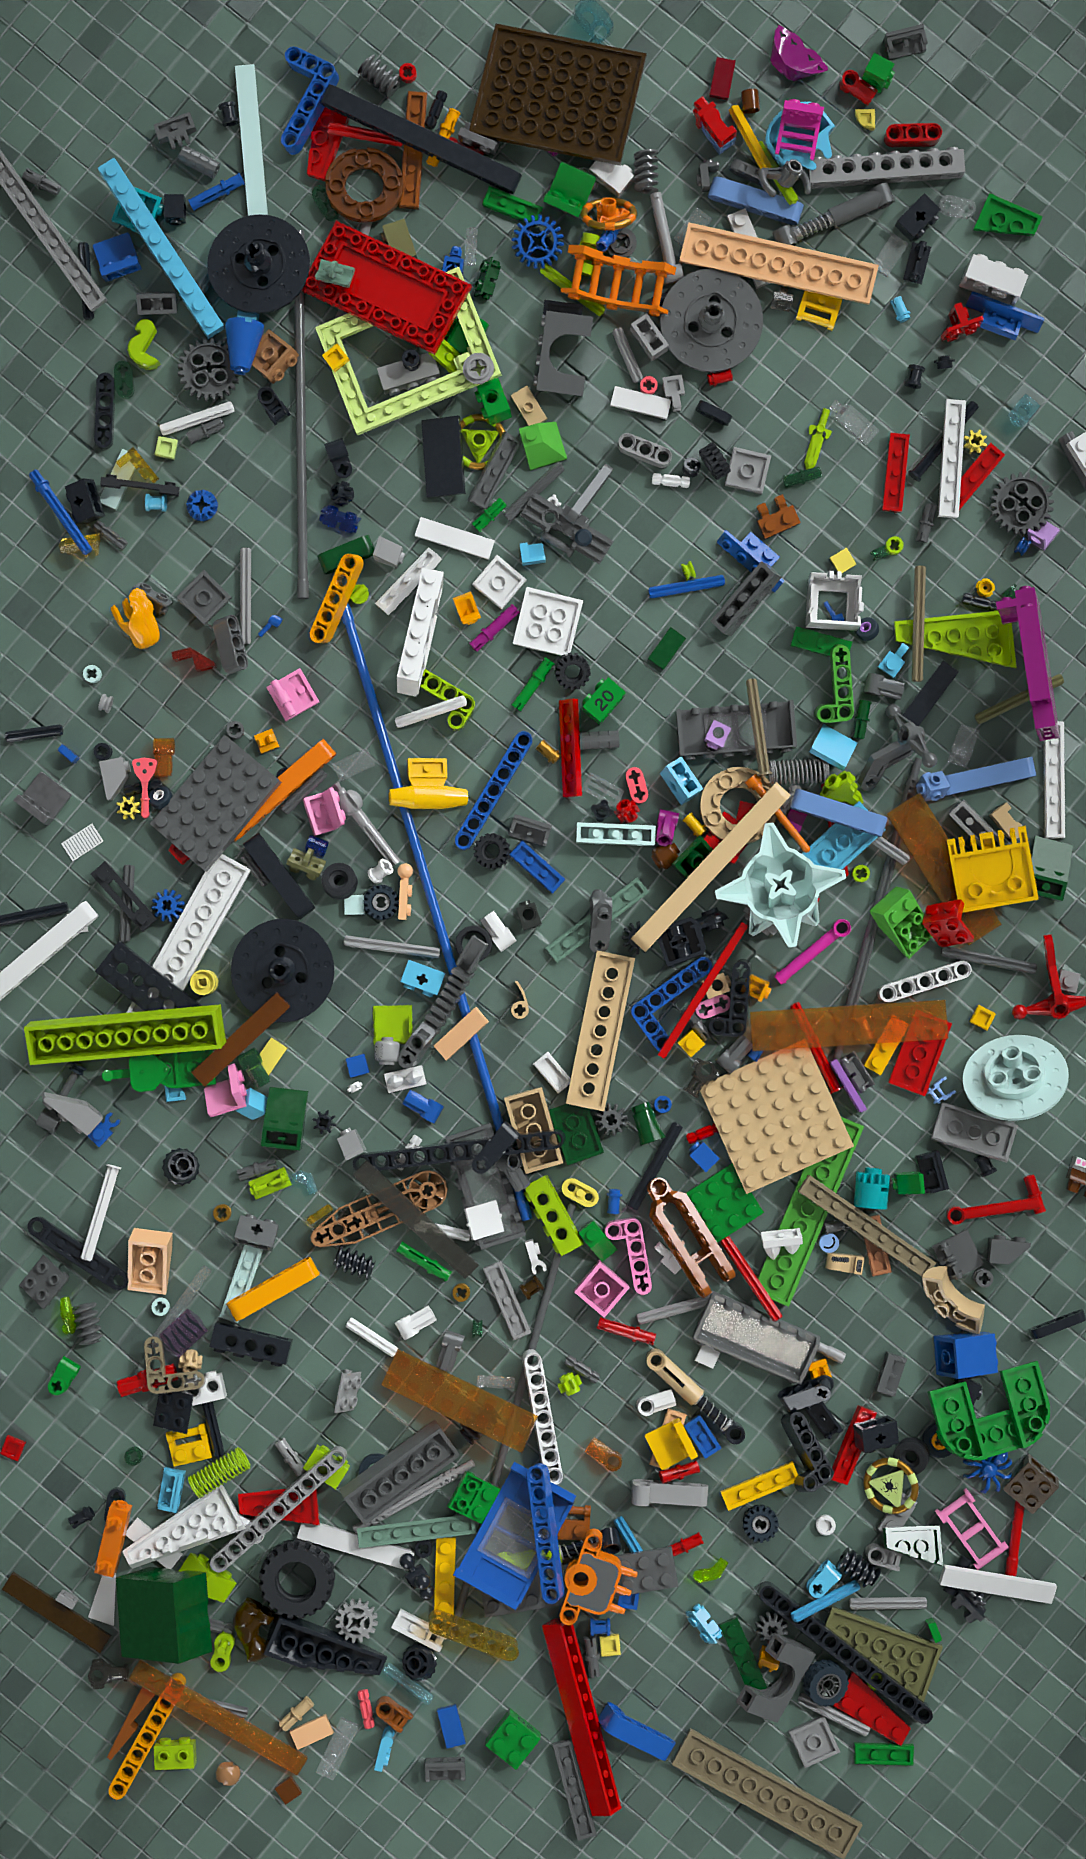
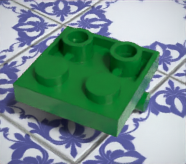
M465 1471L447 1507L483 1524L500 1488L475 1476L470 1471Z

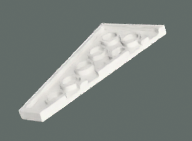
M220 1485L219 1488L216 1487V1490H212L208 1495L205 1494L203 1498L197 1499L122 1552L129 1566L133 1569L244 1530L246 1527L225 1487Z

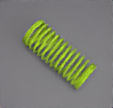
M235 1448V1453L231 1451V1455L227 1453V1457L224 1455L223 1459L219 1458L220 1462L216 1460V1464L212 1462V1466L209 1464L208 1468L204 1467V1470H200L201 1473L197 1471V1475L193 1474V1476L190 1475L188 1477L189 1485L198 1498H203L205 1494L208 1495L212 1490H216V1487L219 1488L220 1485H224L228 1480L231 1481V1478L234 1479L235 1476H239V1473L242 1474L243 1471L246 1472V1470L250 1469V1463L241 1448Z

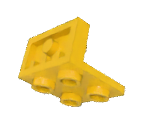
M679 1417L645 1434V1438L661 1470L688 1457L691 1460L698 1457Z

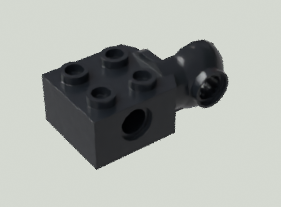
M716 907L702 912V917L695 920L689 917L672 923L657 939L667 967L704 954L706 945L701 929L706 927V930L710 931L724 926L723 921L729 919V917Z

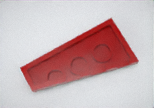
M286 1489L238 1494L239 1514L257 1516ZM317 1489L282 1520L320 1525ZM295 1492L289 1493V1497L292 1500L298 1499V1495ZM274 1506L277 1513L284 1512L282 1506Z

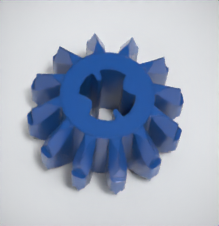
M164 889V896L158 892L156 895L159 900L152 899V902L157 903V906H152L151 909L158 910L154 916L159 917L162 914L161 921L163 922L166 918H168L169 922H173V916L179 919L180 916L177 914V911L181 913L184 911L179 906L185 905V902H178L182 895L178 894L175 896V890H172L169 894L168 890ZM166 901L172 902V904L170 905V907L172 908L171 910L164 909L166 907Z

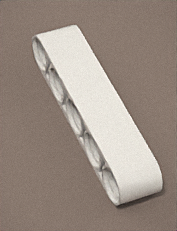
M966 961L953 962L882 985L877 991V996L883 1002L896 1001L964 979L971 974L972 969ZM960 964H963L966 968L963 975H959L957 972V967ZM941 970H944L947 973V979L945 981H941L938 978V974ZM926 976L929 980L926 987L920 985V978ZM904 982H908L910 985V991L907 993L901 990V985ZM885 988H889L892 991L889 999L883 997L882 992Z

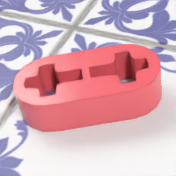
M632 767L626 772V782L631 799L637 804H642L648 798L647 786L642 771L637 767ZM631 771H635L636 774L639 773L640 775L637 777L638 784L636 785L633 779H629ZM638 786L640 792L645 793V795L642 796V800H639L638 797H634V795L637 793L636 787Z

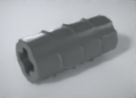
M186 145L183 146L178 156L179 162L213 179L220 168L219 162Z
M618 730L580 733V750L619 748Z

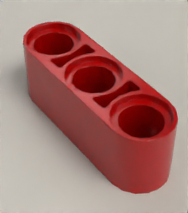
M936 123L892 124L885 132L884 143L888 147L935 146L942 135V128ZM914 132L917 138H911L908 133ZM928 132H934L937 137H929ZM889 133L897 134L898 138L892 139Z

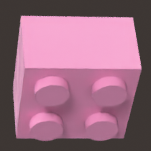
M598 1260L574 1289V1293L605 1318L630 1287L604 1263Z

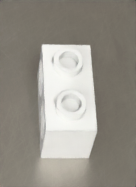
M210 1371L205 1373V1385L199 1389V1394L197 1395L192 1394L190 1390L183 1391V1393L194 1395L192 1406L224 1399L227 1396L222 1372ZM195 1375L194 1379H187L186 1377L185 1388L189 1387L187 1383H195V1386H197L201 1378H197V1375ZM215 1381L218 1384V1389L211 1390L208 1383Z

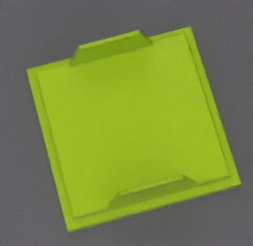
M412 1005L373 1006L374 1045L377 1041H382V1037H393V1041L399 1044H406L413 1034Z

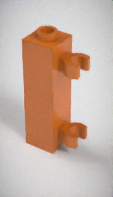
M114 1500L109 1507L94 1573L113 1578L118 1570L133 1506L126 1501Z

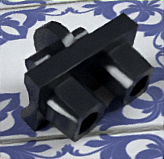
M958 1588L950 1604L957 1610L964 1605L967 1610L963 1616L969 1623L977 1619L980 1622L985 1619L984 1613L986 1609L983 1606L986 1602L982 1599L984 1592L972 1590L968 1592L966 1589Z

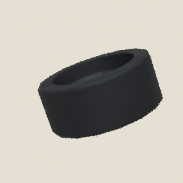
M472 925L465 927L456 937L455 947L457 953L461 955L463 952L462 942L467 934L472 932L482 935L485 943L489 944L479 961L484 960L492 950L491 936L480 926Z

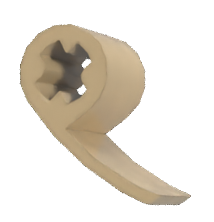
M515 981L522 992L524 1001L514 1003L511 1012L515 1018L522 1019L529 1012L528 1002L518 981ZM519 1004L526 1009L521 1016L514 1011Z

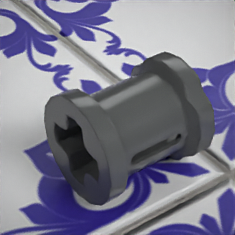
M978 1268L973 1273V1280L979 1286L985 1288L993 1283V1275L985 1268ZM984 1273V1275L987 1276V1279H984L982 1282L979 1279V1276H983Z

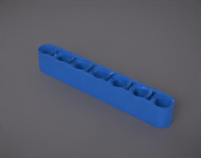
M521 731L515 736L457 833L455 844L459 849L467 850L473 845L532 745V736L528 732ZM521 736H527L529 743L522 746L518 743V739ZM510 753H517L519 760L514 763L510 762L508 759ZM502 769L508 770L509 777L506 779L499 778V771ZM497 786L499 788L498 795L491 796L488 793L489 788ZM482 802L489 804V810L485 813L478 810V806ZM470 820H478L479 827L474 830L470 829L468 826ZM461 836L469 838L467 846L459 845L458 840Z
M538 1463L528 1469L527 1482L542 1597L546 1603L554 1604L564 1596V1583L549 1469L545 1464ZM535 1468L541 1471V1478L536 1477L534 1473ZM537 1489H541L544 1492L543 1498L538 1496ZM540 1508L546 1511V1518L540 1515ZM542 1529H546L549 1532L548 1538L544 1537ZM545 1549L551 1551V1558L545 1555ZM548 1569L554 1572V1578L548 1575ZM550 1589H554L556 1591V1598L550 1595Z

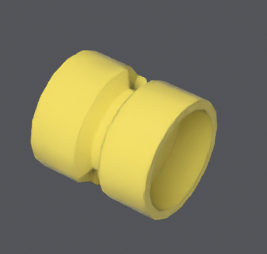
M210 970L196 971L190 979L191 989L199 995L212 994L216 991L219 983L217 975Z

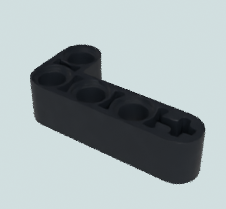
M746 959L738 960L732 969L729 1016L716 1015L709 1024L710 1031L715 1035L740 1037L747 1030L752 966ZM741 964H743L744 968L747 969L743 973V978H739L741 976V970L737 969L740 967ZM739 983L745 985L746 991L743 993L738 992L736 985ZM742 1003L745 1010L738 1012L734 1005ZM721 1021L724 1024V1028L716 1029L714 1022ZM735 1022L741 1023L743 1030L736 1031L733 1024Z
M800 1412L786 1413L781 1419L782 1427L806 1470L795 1478L794 1486L799 1492H814L833 1478V1468L805 1416ZM802 1435L804 1436V1442L801 1440ZM805 1480L808 1481V1486H807V1487H806V1485H805Z

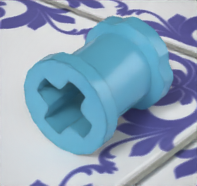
M146 494L145 510L150 511L152 509L166 512V494H162V496Z

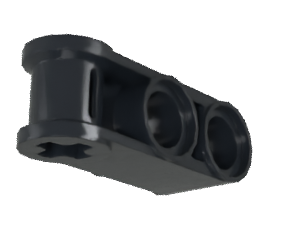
M505 1121L473 1160V1170L478 1174L487 1172L508 1150L507 1148L520 1136V1133ZM484 1160L485 1167L479 1168L480 1163L478 1161Z
M821 1375L817 1378L803 1381L801 1385L797 1384L792 1387H786L778 1393L777 1397L787 1413H793L799 1409L828 1400L831 1397L834 1381L828 1375Z

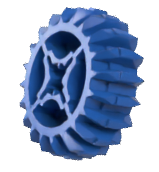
M531 215L532 222L530 223L524 218L523 220L526 225L523 227L521 223H518L521 231L514 230V234L518 235V238H512L513 242H518L517 245L512 246L513 250L519 249L515 256L523 255L520 262L523 263L527 259V267H530L531 263L534 262V269L538 268V263H541V267L545 268L544 262L546 261L551 266L552 262L550 259L552 257L554 260H558L555 253L562 254V250L558 249V246H564V242H558V239L564 238V235H557L561 228H553L556 225L555 221L548 224L550 220L548 216L544 222L542 221V215L538 216V221H535L534 215ZM534 226L546 227L539 234H534L529 230ZM550 232H552L554 237L552 250L545 244V240ZM524 234L531 241L526 252H524L522 247ZM531 235L534 238L541 237V242L545 249L542 246L539 247L538 245L537 247H535V242ZM536 250H542L547 254L542 258L530 257Z

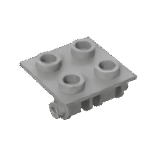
M345 1369L344 1373H342L334 1413L354 1410L358 1401V1388L361 1385L360 1371L352 1372V1370Z

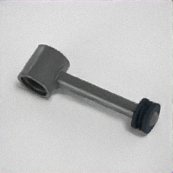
M72 1062L73 1066L69 1067L72 1072L59 1095L67 1097L78 1075L83 1076L82 1072H84L83 1070L86 1071V1068L81 1063ZM45 1107L38 1117L36 1125L54 1134L62 1119L58 1117L56 1110H49Z

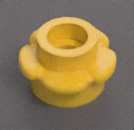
M984 578L982 581L977 582L976 592L981 597H990L995 590V585L990 579Z

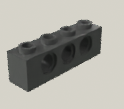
M761 561L711 619V622L723 634L732 636L782 576L770 565Z

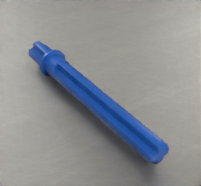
M36 469L30 472L29 477L35 484V490L44 497L83 555L92 551L90 544L49 486V481L44 480Z

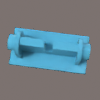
M698 1603L693 1607L694 1611L685 1612L689 1617L688 1621L693 1627H697L700 1631V1637L704 1642L716 1644V1640L722 1637V1630L714 1620L707 1624L706 1621L711 1616L704 1606H700Z

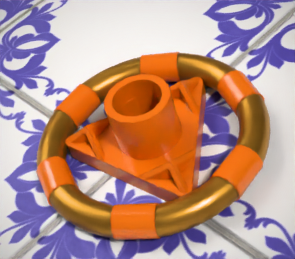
M603 197L586 203L582 207L580 216L582 221L589 227L610 231L631 225L636 220L637 210L629 201L620 198ZM616 205L621 206V207H624V208L618 209V208H616ZM594 207L597 210V221H594L587 215Z

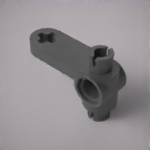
M596 889L592 892L589 899L591 915L589 946L594 953H597V951L605 952L609 947L613 909L612 898L608 897L602 890ZM601 940L600 946H596V943Z

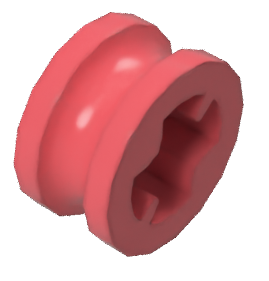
M651 376L644 377L640 383L641 392L650 395L654 394L658 385L656 379ZM647 381H650L654 388L651 387V390H647V387H643V384L646 385Z

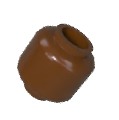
M675 843L667 846L658 845L652 849L653 855L651 858L659 869L662 867L666 870L679 857L678 853H680V850Z

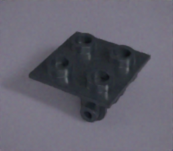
M183 1392L158 1394L153 1426L187 1434L194 1395Z

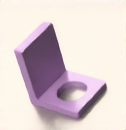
M1049 522L1045 526L1040 524L1041 529L1039 531L1035 530L1034 532L1031 529L1027 531L1028 541H1032V544L1044 551L1060 532L1059 528Z
M714 720L704 739L707 742V746L714 750L722 749L731 728ZM721 727L724 730V736L722 738H715L713 736L714 728Z

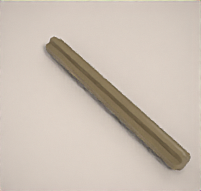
M925 566L915 567L912 648L913 682H921L923 680Z

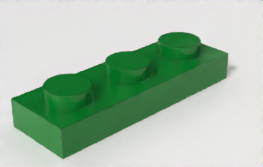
M797 626L795 627L791 642L792 647L829 657L832 646L842 644L850 652L852 641ZM839 648L835 655L839 656L841 660V655L844 654V651Z

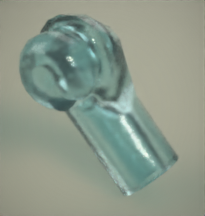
M297 1171L292 1175V1180L295 1183L299 1182L306 1185L309 1195L318 1192L311 1174Z

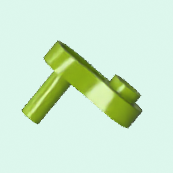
M221 1632L215 1639V1650L210 1664L217 1672L227 1670L231 1663V1651L235 1644L232 1634ZM218 1658H223L224 1662H220Z

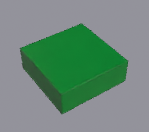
M932 1617L926 1619L934 1642L942 1641L934 1619Z

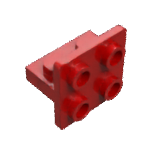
M962 303L955 304L948 314L952 327L945 329L941 336V341L947 340L952 342L958 339L959 335L966 334L968 336L977 332V329L984 320L983 316L968 320L969 313L967 308H963Z

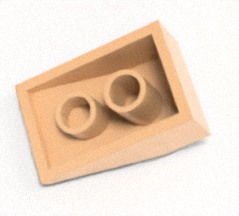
M139 1228L133 1229L128 1240V1290L166 1295L172 1254V1233Z

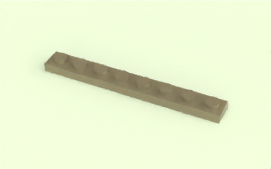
M807 1175L798 1189V1192L919 1276L923 1277V1274L936 1264L929 1257L812 1176Z

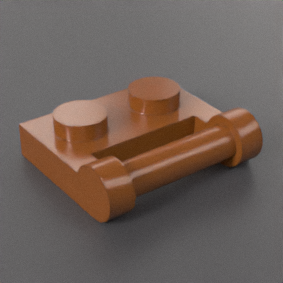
M585 1505V1507L572 1506L569 1514L584 1515V1519L566 1518L557 1534L558 1539L584 1540L586 1532L590 1530L591 1505Z

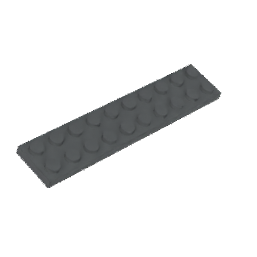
M672 1546L615 1555L620 1559L622 1566L638 1572L636 1578L621 1574L618 1585L631 1590V1594L678 1587ZM569 1563L561 1564L564 1596L556 1603L548 1604L543 1600L538 1570L524 1599L516 1610L481 1591L485 1617L562 1605L567 1591L564 1580ZM548 1569V1575L554 1578V1572ZM578 1572L574 1575L578 1581L588 1579L584 1572ZM550 1589V1595L556 1598V1591L554 1589ZM615 1593L614 1597L624 1596V1595Z

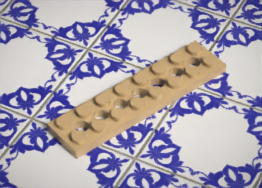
M597 951L566 1104L598 1111L605 1110L635 958ZM608 969H616L618 976L615 979H609L606 974ZM606 987L612 988L614 991L613 997L605 998L603 990ZM606 1006L610 1009L608 1017H601L599 1015L601 1007ZM599 1025L606 1028V1034L601 1037L595 1033V1028ZM596 1044L602 1047V1053L598 1056L593 1055L591 1052V1047ZM589 1064H596L598 1066L597 1074L591 1075L588 1073L587 1067ZM586 1083L594 1085L595 1090L592 1094L584 1092L583 1086Z

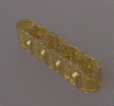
M433 1610L429 1614V1630L436 1635L506 1661H514L519 1656L518 1642L509 1635L442 1610ZM435 1620L442 1621L440 1624L433 1623V1621ZM455 1626L460 1628L457 1631L451 1630V1628ZM472 1633L478 1634V1636L474 1638L470 1637L469 1635ZM490 1640L496 1641L494 1644H488L487 1642ZM507 1647L514 1648L512 1651L505 1650Z

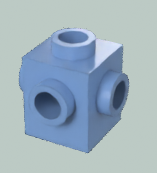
M942 771L935 773L927 772L920 777L916 788L922 800L926 802L944 798L950 785Z

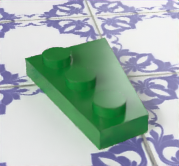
M989 193L973 231L1034 236L1043 216Z

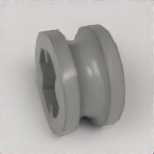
M103 694L98 710H105L106 713H109L114 697H107L106 694Z

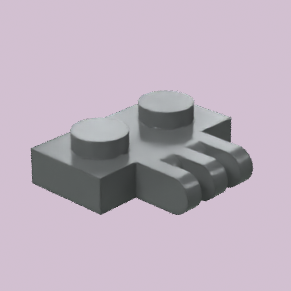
M190 112L154 124L160 144L170 142L172 150L176 149L175 142H178L179 147H182L183 139H185L187 145L191 144L188 134L197 132Z

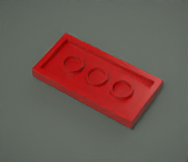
M914 1010L888 1083L926 1096L952 1023Z

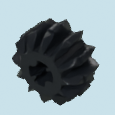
M637 921V928H634L632 923L629 924L632 931L624 928L623 931L629 935L621 936V939H628L629 942L623 944L624 947L629 944L631 945L628 952L631 953L635 947L636 954L639 955L640 947L631 939L640 929V921Z

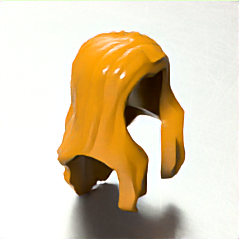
M136 588L129 595L130 603L127 598L122 601L124 614L129 619L128 622H124L115 605L111 607V612L119 627L130 636L134 646L139 649H146L159 641L160 632L153 615V604L146 597V593L143 590Z

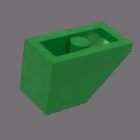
M918 1171L894 1173L895 1178H892V1188L896 1190V1193L925 1194L922 1173Z
M594 1219L578 1231L583 1240L602 1262L617 1251V1248Z

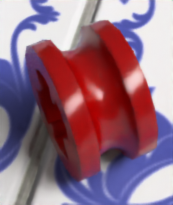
M411 63L401 65L399 69L400 79L408 84L414 82L417 77L415 66ZM406 69L407 71H409V69L412 70V76L409 77L407 75V77H405L404 71Z

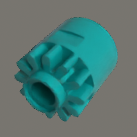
M865 1167L864 1172H856L853 1206L887 1209L890 1175L882 1174V1169Z

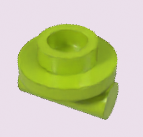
M364 584L355 585L350 599L356 604L365 603L369 597L368 588Z

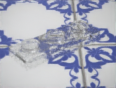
M343 1717L340 1718L316 1773L334 1781L359 1727L358 1724Z

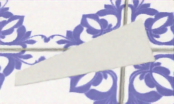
M116 1573L113 1578L102 1575L88 1618L114 1626Z

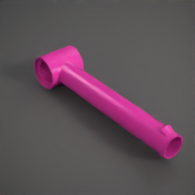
M845 919L834 921L832 928L791 961L785 968L776 972L774 977L781 985L787 983L786 981L792 975L803 968L839 937L847 936L851 931L850 923ZM840 922H844L847 926L844 933H838L836 929L837 924Z

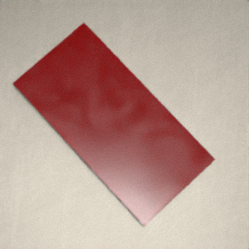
M336 221L310 268L309 277L302 291L436 355L472 285ZM321 259L330 262L337 261L338 264L354 267L355 272L350 287L347 288L316 280L315 275L318 272Z

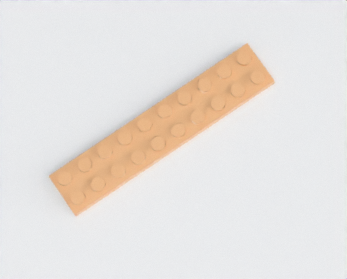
M688 222L679 262L689 265L717 269L738 276L867 305L870 304L879 267L877 264Z

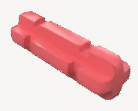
M362 1689L357 1694L360 1700L362 1718L364 1719V1728L370 1729L375 1726L374 1718H372L373 1712L370 1699H368V1690Z

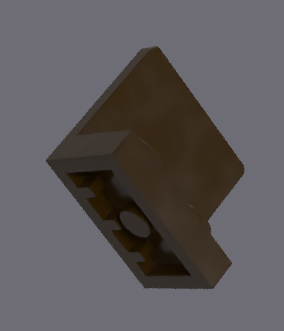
M1028 1453L1023 1458V1467L1003 1487V1490L1031 1514H1034L1059 1488V1478Z

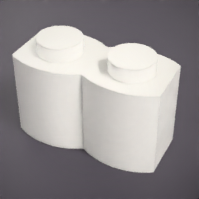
M595 161L589 169V174L595 176L596 181L604 185L617 197L623 193L634 177L632 169L625 164L619 166Z

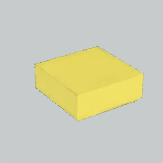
M847 548L829 558L836 571H841V573L856 565Z
M610 1634V1636L599 1635L601 1657L621 1655L619 1634Z

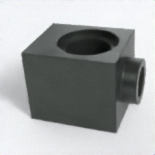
M530 900L519 903L520 907L516 909L523 931L542 925L535 902L531 903ZM526 909L533 910V919H524L523 912Z

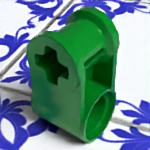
M63 1356L48 1383L49 1392L52 1395H60L66 1392L78 1374L81 1365ZM60 1381V1382H61L60 1386H61L62 1388H60V1389L57 1390V1389H56L57 1385H56L55 1383H57V1382Z

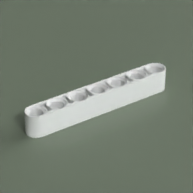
M87 901L76 907L0 972V1000L79 934L77 932L83 930V927L89 926L98 918L99 915Z
M529 1349L523 1353L522 1362L540 1461L548 1467L549 1473L553 1470L557 1471V1476L550 1479V1482L557 1485L562 1481L563 1474L542 1359L535 1350ZM535 1355L537 1357L536 1362L528 1364V1357ZM533 1375H540V1380L537 1383L531 1382ZM537 1394L544 1395L541 1402L534 1401ZM541 1413L547 1414V1418L544 1421H538V1416ZM543 1433H551L548 1440H541ZM547 1452H554V1456L551 1459H545Z

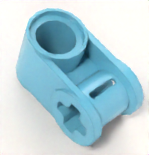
M826 1560L808 1579L806 1588L811 1596L821 1598L839 1581L843 1573L829 1560ZM814 1584L819 1586L820 1589L818 1591L813 1588Z

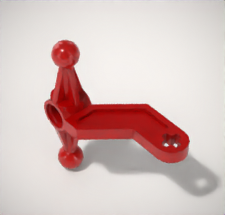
M1051 934L1043 935V943L1052 994L1047 999L1028 1007L1021 1004L1015 1005L1012 1008V1015L1016 1019H1024L1027 1015L1053 1016L1056 1019H1062L1070 1012L1086 1006V996L1064 995L1061 991Z

